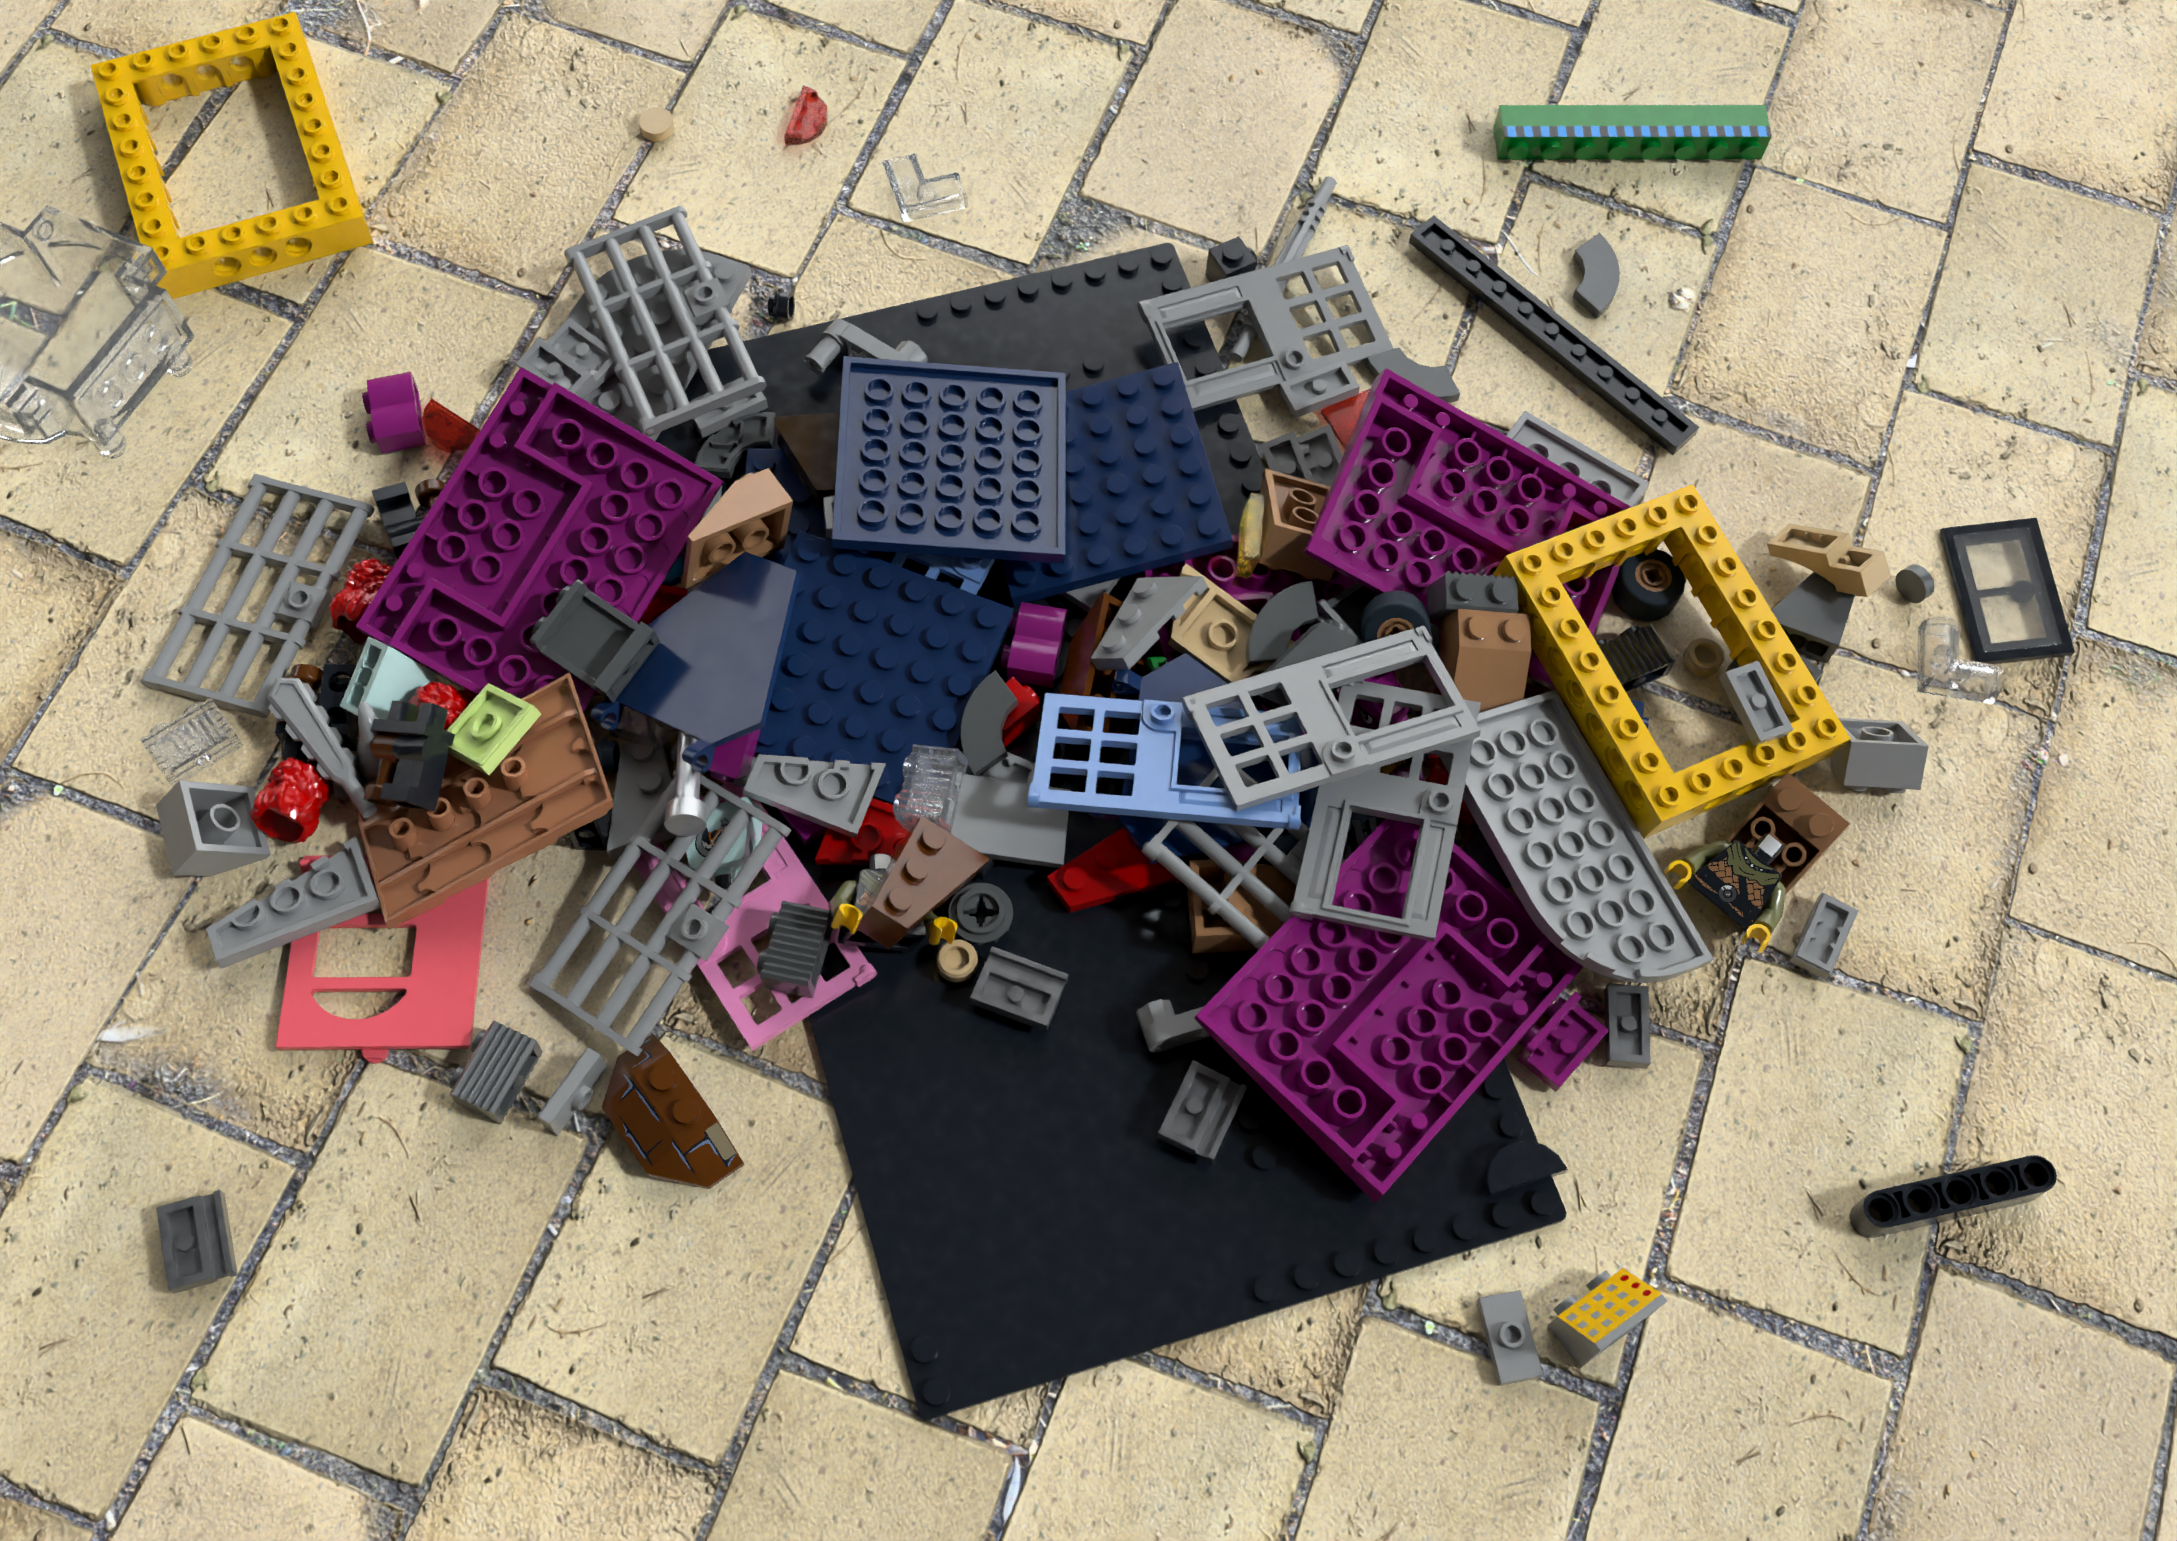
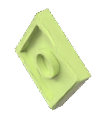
M488 683L447 729L448 732L455 734L453 745L448 746V754L490 775L541 716V713L535 706Z

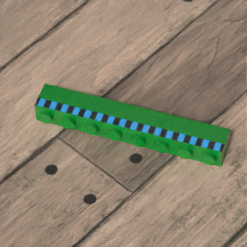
M1500 105L1493 127L1497 159L1752 160L1762 159L1772 137L1766 105Z

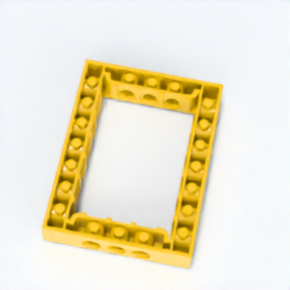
M296 12L90 65L148 274L163 302L373 243ZM278 69L319 199L180 237L177 232L180 226L169 202H172V199L162 179V176H165L164 171L154 152L157 150V147L147 128V125H150L149 119L139 100H143L149 106L165 105L166 101L193 95V97L199 96L200 92L223 86H227V88L233 87L234 83L257 77L261 79L272 76Z
M1693 484L1508 554L1493 573L1494 577L1500 575L1503 578L1507 575L1508 578L1514 576L1517 579V614H1530L1531 647L1643 839L1782 779L1787 772L1793 774L1830 758L1851 740ZM1663 541L1673 556V564L1680 567L1691 585L1692 590L1690 592L1694 598H1699L1710 616L1712 628H1717L1730 649L1731 653L1729 655L1731 659L1736 660L1740 667L1759 661L1794 729L1784 737L1758 744L1755 747L1750 740L1676 773H1673L1563 587V584L1582 576L1584 579L1589 578L1595 571L1612 564L1615 567L1622 565L1626 559L1644 552L1645 555L1654 552Z

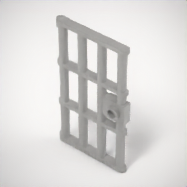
M683 206L674 207L590 241L577 244L566 249L564 252L569 266L574 267L590 303L589 313L592 318L597 320L616 363L614 367L615 373L618 377H622L638 414L640 431L647 437L758 393L767 386L764 378L758 376L738 333L740 326L736 319L731 318L730 313H732L730 303L718 278L712 277L711 272L713 268L710 262L705 261L686 221L687 212ZM672 224L691 263L690 267L671 274L653 234L654 231ZM637 238H640L658 278L640 287L637 286L619 246ZM603 251L607 252L624 293L607 300L603 299L586 258ZM698 279L700 284L683 290L684 292L680 293L679 286ZM661 293H665L684 335V338L663 345L644 300ZM631 306L650 349L649 352L629 359L610 313ZM714 319L718 322L717 325L699 332L695 327ZM725 337L745 381L725 390L704 346ZM691 351L710 393V396L693 403H689L670 358ZM655 364L676 408L658 417L654 416L636 375L637 371Z
M254 474L247 486L249 491L224 537L218 539L215 545L216 551L186 606L180 608L178 612L180 617L152 668H147L140 682L151 689L166 691L257 717L267 718L271 712L268 708L270 701L267 697L275 679L285 677L298 650L304 648L306 644L304 638L309 629H317L332 599L329 590L333 582L339 580L341 576L340 569L367 517L373 515L375 508L362 501ZM266 491L284 495L257 547L240 544L239 541ZM303 500L318 504L291 556L272 552L298 502ZM335 508L350 512L351 515L325 565L306 561L332 510ZM231 555L250 559L221 614L217 615L202 611ZM265 564L284 568L255 624L236 620ZM299 573L316 576L318 579L314 586L295 582ZM276 618L293 623L289 634L270 629ZM198 622L213 626L184 682L165 678L194 623ZM229 631L247 635L248 637L220 690L215 692L200 688ZM266 640L283 645L254 701L234 697L263 641Z
M1215 767L1200 783V787H1209L1219 776ZM1242 769L1237 770L1245 787L1258 784ZM1170 819L1157 835L1143 845L1141 852L1152 862L1156 859L1209 906L1207 910L1213 915L1217 913L1259 950L1270 938L1229 903L1227 899L1240 884L1285 923L1291 917L1289 914L1290 906L1250 871L1263 856L1297 886L1310 828L1301 822L1299 830L1286 829L1298 842L1285 855L1273 844L1284 829L1273 828L1265 837L1253 826L1226 824L1255 849L1253 854L1242 865L1193 821ZM1174 827L1232 877L1220 894L1161 843Z
M675 770L673 773L674 779L636 834L632 833L628 838L629 844L587 905L580 907L578 910L580 915L540 973L536 971L528 982L533 991H538L548 996L636 1056H639L642 1052L641 1045L683 983H688L692 978L690 973L700 958L707 961L728 930L729 926L725 924V921L735 907H740L743 902L740 899L783 836L787 837L791 832V829L703 775L700 777V785L708 790L701 800L707 806L706 821L722 799L739 809L696 872L679 861L697 835H677L666 852L649 843L665 820L667 802L675 797ZM752 817L767 825L769 829L728 889L724 890L711 882L710 879ZM645 850L660 861L617 924L613 925L599 915ZM675 869L690 880L646 945H644L629 934L671 872ZM704 888L721 898L711 914L694 904ZM593 923H596L610 932V934L565 998L550 988V986ZM670 938L686 948V951L676 965L659 955ZM623 942H625L640 953L595 1018L580 1008V1005ZM653 962H656L671 973L625 1038L611 1029L610 1025Z

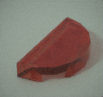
M803 85L784 135L785 144L801 145L811 142L819 137L827 127L828 108L818 96L816 90Z
M432 398L424 408L422 422L428 439L438 449L448 453H456L455 450H467L480 432V429Z

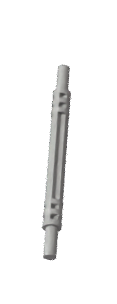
M1325 177L1315 197L1309 199L1274 265L1302 257L1327 210L1326 203L1337 184L1334 178ZM1290 278L1277 281L1282 293ZM1249 313L1240 327L1241 334L1229 355L1234 362H1242L1253 340L1259 337Z

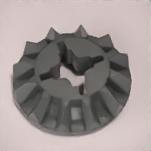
M973 883L963 887L954 895L949 906V918L957 923L956 933L964 941L975 942L982 946L987 942H997L1006 931H1009L1013 919V906L1007 894L999 887L989 883ZM979 901H983L986 913L992 914V916L985 918L983 927H979L976 917L969 916L977 912Z

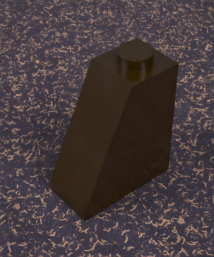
M840 412L774 417L778 446L818 510H824V498L835 495Z

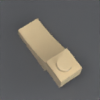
M1789 524L1767 543L1770 556L1792 561L1816 572L1833 583L1837 592L1868 597L1891 577L1884 551L1853 546L1849 533Z

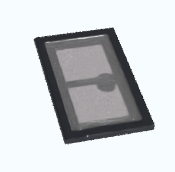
M2037 517L1940 529L1976 666L2071 656L2075 653Z

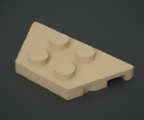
M1185 564L1179 577L1203 575L1188 564ZM1203 576L1208 588L1200 596L1193 594L1183 604L1186 611L1177 620L1172 619L1168 644L1182 655L1187 653L1228 684L1262 674L1272 663L1247 665L1246 660L1247 639L1257 614ZM1291 639L1288 642V648L1294 643Z

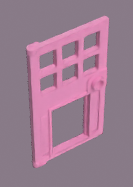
M722 781V788L739 798L747 797L743 795V787ZM750 798L768 815L760 801ZM763 823L761 839L766 833V831L769 829V827ZM782 837L761 868L768 881L740 899L743 901L739 908L735 907L725 921L729 928L707 961L700 958L697 962L698 967L752 1051L853 987L858 986L859 988L877 975L876 970L871 963H868L858 946L838 943L840 926L838 929L833 928L829 945L835 943L850 967L827 982L820 974L813 998L803 996L794 1003H791L783 991L770 990L782 1010L756 1025L741 1000L764 986L760 974H756L736 988H733L718 966V963L743 949L757 970L759 953L752 942L768 933L773 912H779L783 901L829 910V903L784 837ZM661 842L654 845L663 852H666ZM645 850L634 864L644 882L660 861ZM675 869L654 897L665 915L687 885L683 875ZM696 899L694 904L705 910L699 900Z

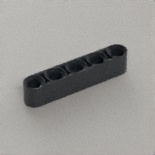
M2030 1155L1877 1190L1868 1194L1853 1206L1849 1215L1850 1224L1859 1235L1866 1238H1876L2028 1203L2052 1189L2057 1179L2056 1170L2046 1158L2039 1155ZM2024 1172L2032 1176L2035 1186L2026 1180ZM1985 1180L1994 1185L1997 1195L1988 1190ZM1946 1189L1956 1194L1959 1204L1949 1199ZM1907 1198L1917 1202L1920 1207V1213L1910 1208ZM1868 1207H1872L1879 1212L1882 1222L1875 1221L1871 1217Z

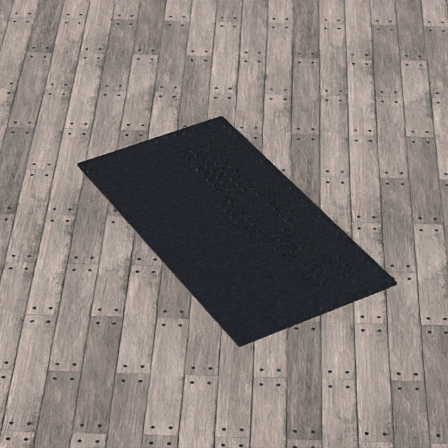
M1163 243L841 319L855 325L893 349H896L902 341L910 340L916 343L927 355L928 363L1066 373V391L1163 366L1164 362L1146 323H1143L1138 312L1137 303L1191 287L1174 245ZM834 320L743 341L758 376L763 377L767 384L766 388L761 392L767 400L768 408L758 413L775 412L777 417L840 412L844 355L838 354L822 374L814 373L804 362V357L822 340V333ZM1204 320L1166 331L1187 381L1224 370ZM728 345L708 350L707 353L722 386L743 377ZM697 369L684 391L688 401L709 392L699 369ZM1237 400L1194 411L1193 413L1231 535L1257 534L1264 466ZM688 420L661 431L656 442L694 464L701 446L710 435L702 438L692 420ZM776 431L774 432L772 449H780L777 444ZM747 457L735 467L731 479L719 478L724 483L725 492L735 481L746 475ZM685 545L680 553L683 564L685 562L687 545ZM996 559L976 595L1014 609V613H1019L1020 605L1014 606L1011 599L1002 559ZM1136 574L1122 577L1110 591L1109 595L1124 602L1137 580ZM1059 594L1027 602L1067 609L1066 629L1053 688L1020 683L1022 686L1028 685L1037 694L1040 701L1039 721L1008 744L1005 749L1007 752L1030 761V753L1033 752V745L1039 740L1045 693L1060 694L1071 639L1088 614ZM1009 627L988 674L990 675L996 670L1005 683L1007 682V669L1001 668L1004 646H1011L1014 637L1008 634ZM1152 647L1147 651L1148 657H1154ZM1060 713L1057 728L1071 730ZM961 741L928 816L943 822L947 821L951 778L963 750ZM1063 743L1065 745V752L1068 753V760L1089 761L1090 745ZM1101 747L1099 762L1101 760L1111 764L1127 762L1129 749ZM1051 774L1049 787L1069 789L1073 792H1085L1080 790L1082 775ZM1111 778L1109 787L1103 794L1121 796L1120 790L1115 788ZM760 802L769 816L791 829L789 835L783 837L828 903L844 882L852 880L859 870L868 869V865L816 864L815 858L825 833L805 846L779 812L778 808ZM1069 811L1063 866L1123 828L1118 820H1100L1092 818L1089 812ZM1352 812L1350 824L1353 820L1359 819L1360 822H1366L1367 818L1375 816ZM1375 817L1376 823H1377V827H1378L1386 818ZM1363 832L1364 839L1366 840L1368 834L1367 832ZM1292 834L1279 836L1273 844L1287 855L1298 840ZM1349 834V843L1353 853L1357 846L1354 834ZM1200 853L1179 859L1189 866L1190 860H1207L1210 858L1205 853ZM1263 856L1257 862L1258 864L1273 866ZM997 860L984 880L975 876L965 886L973 883H989L1002 889L1011 900L1013 919L1009 931H1006L997 942L991 941L980 946L975 942L966 941L975 948L978 958L977 970L970 979L955 983L941 976L937 968V954L941 946L947 942L940 938L937 945H932L929 943V936L926 934V937L911 953L858 946L868 963H871L876 970L877 975L859 988L858 986L853 987L809 1015L919 1415L924 1420L942 1417L1558 1224L1567 1215L1553 1177L1487 1197L1484 1182L1485 1176L1487 1175L1490 1162L1498 1151L1513 1142L1533 1141L1538 1143L1504 1058L1384 1195L1374 1203L1211 1036L1165 1051L1150 1052L1136 1015L1138 1009L1147 1003L1160 999L1170 1000L1175 1015L1204 1007L1257 952L1192 954L1187 887L1182 882L1176 884L1174 881L1156 886V890L1145 893L1137 891L1117 897L1115 901L1069 913L1047 884V876L1059 868ZM956 893L935 909L933 913L938 917L949 918V906ZM979 901L977 912L969 916L976 917L979 927H983L985 918L992 916V914H987L985 907H983V901ZM957 933L955 934L954 940H963L961 936ZM835 943L828 945L820 972L826 982L850 967ZM992 946L1068 974V981L1063 989L1047 1032L970 1004L971 994L984 964L987 962ZM1192 1061L1231 1078L1230 1081L1248 1086L1212 1164L1196 1154L1194 1156L1157 1138V1134Z

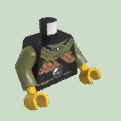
M1765 833L1751 850L1739 840L1733 843L1727 840H1720L1694 849L1681 860L1673 861L1663 871L1664 875L1668 872H1674L1679 876L1680 881L1673 886L1674 889H1680L1688 882L1746 930L1741 940L1743 945L1748 938H1756L1761 943L1757 953H1762L1765 950L1772 932L1783 916L1786 893L1784 885L1780 882L1782 875L1770 866L1785 847L1771 835Z
M886 854L870 856L868 858V869L859 870L852 880L844 882L828 905L833 917L831 927L838 929L840 926L838 943L911 953L926 937V934L929 936V943L932 945H937L940 938L945 939L949 944H953L958 927L957 923L952 919L938 917L932 912L890 949L857 929L865 906L892 860Z

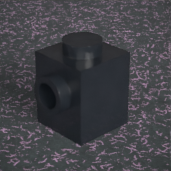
M1238 236L1208 250L1205 276L1211 283L1254 271L1258 264L1257 257L1250 247H1246Z

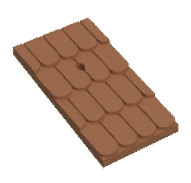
M570 672L521 699L535 706L541 713V716L490 775L448 754L435 812L407 809L399 805L388 807L375 804L377 812L371 817L364 818L354 805L388 930L445 903L444 899L492 877L497 870L558 842L557 838L603 817L610 809L614 808L613 800ZM375 779V780L369 782L368 784L362 786V787L364 788V790L366 791V787H367L369 784H376V780H377V779Z

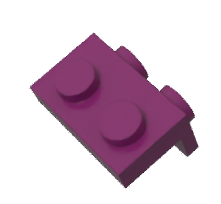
M1576 991L1567 1001L1559 997L1545 1014L1550 1019L1541 1029L1535 1024L1520 1042L1525 1049L1519 1056L1518 1061L1555 1092L1609 1032L1606 1027L1577 1004L1582 996Z

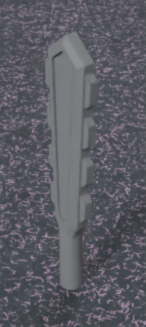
M276 678L267 697L270 701L269 710L278 721H285L287 723L285 730L294 741H301L303 743L301 750L310 761L318 762L316 769L324 780H333L335 784L343 787L364 818L374 815L377 812V807L374 803L363 799L365 790L356 778V770L353 767L356 759L349 748L341 747L343 738L335 727L328 726L331 719L323 706L315 705L317 696L309 683H302L299 678Z

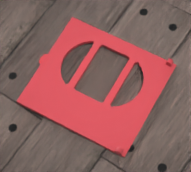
M324 855L304 856V859L299 861L302 874L312 869L310 864ZM364 855V858H365L367 867H368V869H369V872H370V875H371V878H372L374 887L376 888L375 883H374V879H373V875H372V871H371V868H370L368 856H367V855ZM489 878L444 899L445 903L393 927L417 928L411 975L408 977H314L320 931L292 941L276 1041L277 1050L362 1049V1054L366 1061L378 1064L388 1057L389 1049H471ZM362 914L329 928H387L383 914ZM316 992H406L402 999L387 1011L364 1019H346L332 1015L319 1006L313 997V994Z

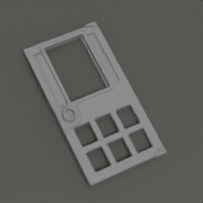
M1348 245L1137 303L1143 323L1147 324L1164 365L1178 362L1193 412L1277 388L1281 382L1343 359L1349 367L1366 362L1368 356L1394 349L1354 264L1355 258ZM1337 266L1345 283L1321 290L1313 272ZM1301 275L1309 294L1285 300L1277 281ZM1351 295L1358 313L1334 319L1326 301ZM1315 305L1323 323L1298 329L1290 311ZM1247 309L1269 358L1187 381L1166 331ZM1364 324L1372 342L1350 349L1347 348L1340 330ZM1328 334L1336 353L1312 359L1304 340Z
M1425 626L1181 698L1184 711L1188 719L1193 721L1236 811L1320 785L1335 783L1364 774L1375 768L1479 737L1481 733L1476 720L1434 649L1432 638ZM1424 662L1449 707L1355 736L1331 689ZM1280 688L1289 705L1258 713L1251 696ZM1238 701L1246 718L1215 726L1208 709ZM1296 718L1304 735L1273 743L1265 726ZM1253 731L1261 748L1230 756L1222 739ZM1312 748L1320 765L1289 774L1280 756ZM1268 761L1277 778L1245 787L1237 770Z
M1364 679L1340 686L1341 691L1338 704L1349 725L1356 699L1383 703L1378 729L1390 725L1394 706L1421 710V716L1449 707L1443 695L1367 682ZM1464 699L1477 722L1481 702ZM1350 725L1355 736L1374 730ZM1474 738L1427 752L1428 754L1453 759L1448 785L1419 780L1424 754L1412 758L1408 778L1380 773L1381 767L1369 770L1367 773L1335 783L1320 785L1293 902H1291L1289 914L1296 918L1311 921L1312 918L1434 942ZM1352 812L1420 825L1401 919L1332 905Z

